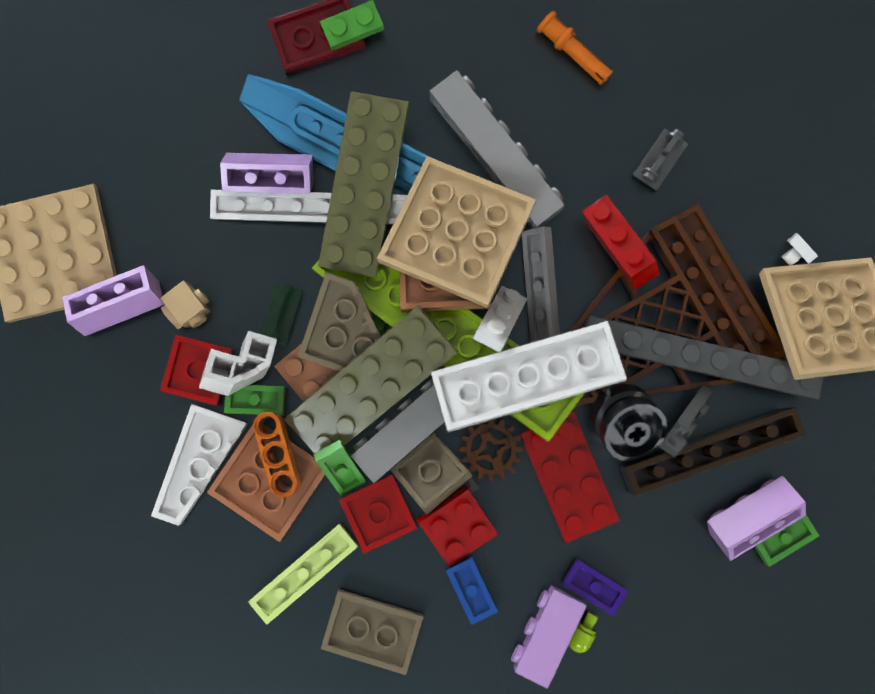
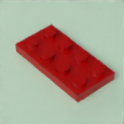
M574 412L569 414L549 443L531 429L519 434L565 543L620 521Z

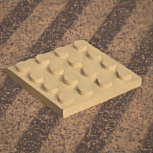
M427 156L381 248L377 261L488 308L533 211L536 199Z
M86 185L0 206V302L5 322L11 323L64 310L62 297L117 276L96 185Z
M871 257L762 269L759 276L794 380L875 370V265Z

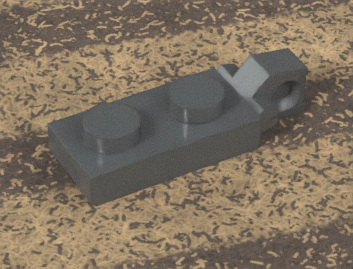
M702 385L659 446L660 449H663L674 458L683 450L687 444L685 436L689 437L698 425L694 418L696 416L702 418L711 406L707 399L713 390Z

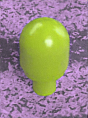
M588 611L583 622L579 621L569 642V646L574 652L584 653L588 651L596 637L597 631L594 629V626L599 617Z

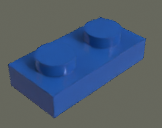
M472 556L446 568L447 575L471 625L498 612Z

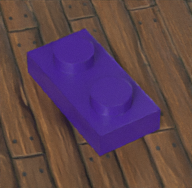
M578 558L575 559L561 582L563 586L613 617L629 592L626 588Z

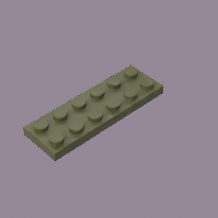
M351 91L318 263L319 267L377 278L380 265L377 257L384 244L410 107L409 101Z
M418 305L289 413L284 420L314 454L338 440L345 446L429 377L431 372L436 371L452 358L458 350Z

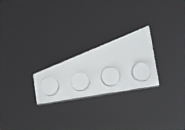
M191 404L151 516L178 526L182 525L249 423Z

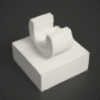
M797 233L787 240L793 248L782 256L789 266L795 264L801 257L808 264L818 257Z

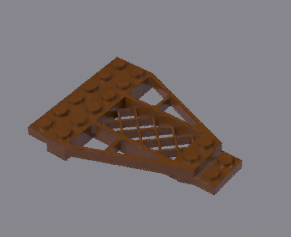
M699 204L652 228L641 239L644 245L647 242L652 243L670 274L668 281L645 294H639L633 289L620 269H618L569 330L571 332L587 327L584 325V321L618 278H620L631 296V301L606 315L603 319H613L616 322L621 320L632 323L633 326L638 327L639 325L654 331H661L702 342L707 340L711 344L775 359H780L786 355L781 341ZM676 284L678 288L671 287V285ZM663 290L660 305L645 301ZM668 291L683 296L680 310L665 306ZM687 304L692 313L685 312ZM638 305L635 319L620 315ZM643 306L658 309L655 324L639 321ZM663 311L678 315L675 330L660 326ZM683 317L698 321L695 335L680 332ZM625 356L624 359L620 358L625 373L628 365L641 368V370L627 377L626 381L613 386L631 384L663 364L655 362L650 364V361L645 360L643 365L629 361V356ZM672 367L680 379L681 385L644 391L648 395L696 389L701 388L702 385L711 387L740 382L721 379L691 384L683 369ZM606 386L584 393L574 409L582 404L594 403L599 395L609 388Z

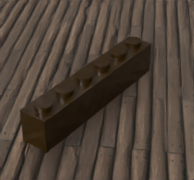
M781 408L688 441L675 458L663 450L645 458L620 465V469L629 494L638 496L804 437L806 434L796 408Z

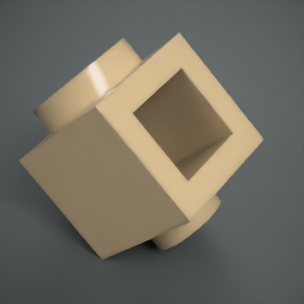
M184 280L160 298L165 304L161 307L162 312L178 330L181 327L196 328L206 321V315L211 312L206 305L209 299L200 288L195 290L191 284Z

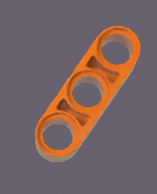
M263 412L255 418L253 427L268 483L274 495L281 498L288 497L299 490L301 479L286 425L279 414ZM268 417H272L276 422V429L271 434L266 433L263 429V422ZM275 446L281 447L284 451V458L280 463L275 462L271 458V450ZM282 475H287L291 478L293 485L290 491H283L279 487L278 481Z

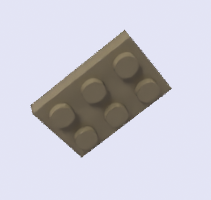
M339 589L321 649L406 675L424 615Z

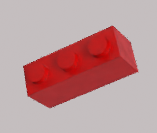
M607 195L582 211L587 226L634 290L660 274L656 259Z

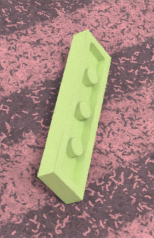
M339 523L250 599L248 603L267 625L359 546L358 543Z

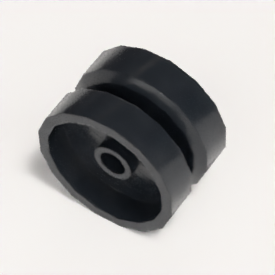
M620 384L610 387L599 395L592 405L590 413L591 427L610 454L617 459L636 461L645 458L656 451L665 439L667 432L665 415L648 394L634 384Z

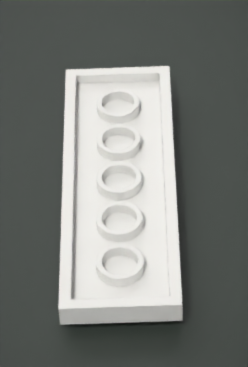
M608 321L431 372L448 432L617 384L627 379Z

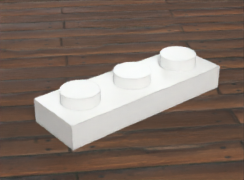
M501 286L473 339L500 353L527 298L521 296L513 289Z

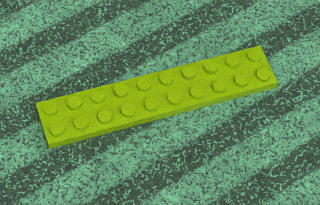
M319 260L312 268L322 278H324L326 272L355 281L370 312L389 327H393L409 313H401L399 271L380 263L377 278L319 267ZM469 309L424 311L458 350L452 358L443 364L444 367L447 368L498 353L496 350L473 339L483 319ZM507 338L501 352L519 347V345ZM584 393L510 415L549 443Z

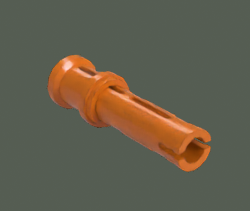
M554 10L551 11L539 24L536 31L539 34L543 32L554 43L556 50L559 49L561 51L563 49L601 86L614 71L610 70L574 36L575 32L572 27L568 28L556 17L557 13Z

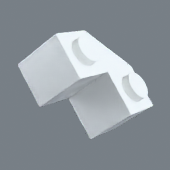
M248 331L242 343L239 357L211 349L199 388L229 396L264 378L271 365L277 339Z

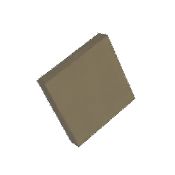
M435 432L390 469L426 514L430 513L472 477L468 469Z

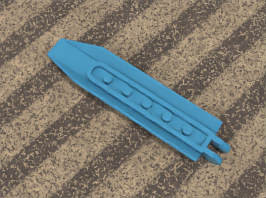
M248 74L239 101L277 141L304 155H313V160L336 171L347 113L299 88ZM405 143L402 144L393 194L408 195L428 155Z

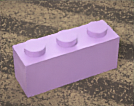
M226 153L220 162L223 192L311 193L314 183L313 155Z
M144 265L62 297L67 323L84 336L165 305L160 299L163 295L159 280Z
M784 476L776 480L771 479L751 495L741 496L734 505L726 510L716 511L707 520L709 533L731 561L805 517L806 502Z
M553 585L550 586L548 591L543 590L537 602V606L540 609L535 618L530 617L524 630V634L527 636L522 645L518 644L511 657V661L514 662L513 668L515 673L547 689L587 606L583 600Z

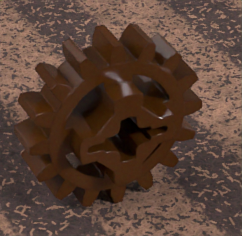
M492 419L486 425L483 422L477 424L478 428L476 429L468 426L467 428L471 433L470 436L461 437L462 440L467 442L466 446L459 447V451L466 452L467 455L461 461L462 463L470 462L471 465L468 471L471 473L475 469L478 470L477 478L480 480L484 474H488L490 482H493L494 474H498L503 480L505 479V470L512 473L515 472L512 467L513 462L521 463V459L516 457V452L523 451V448L516 446L515 443L521 439V436H512L511 433L515 427L510 426L505 429V420L503 419L498 422V425H495ZM489 429L498 430L506 437L496 439L491 436ZM479 434L481 439L479 447L471 451L472 442ZM488 441L493 445L504 443L499 449L495 450L496 456L491 457L490 454L478 455V453L483 452L487 448L486 442ZM510 447L509 458L503 464L501 460L503 452ZM485 459L491 463L493 469L483 468L476 461Z

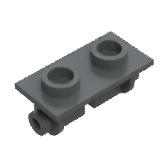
M664 128L633 176L657 191L688 145L682 139L684 137L683 132L678 129L670 132Z

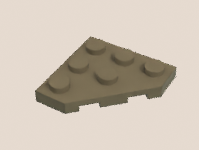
M329 272L325 273L298 357L340 371L382 336L355 281Z

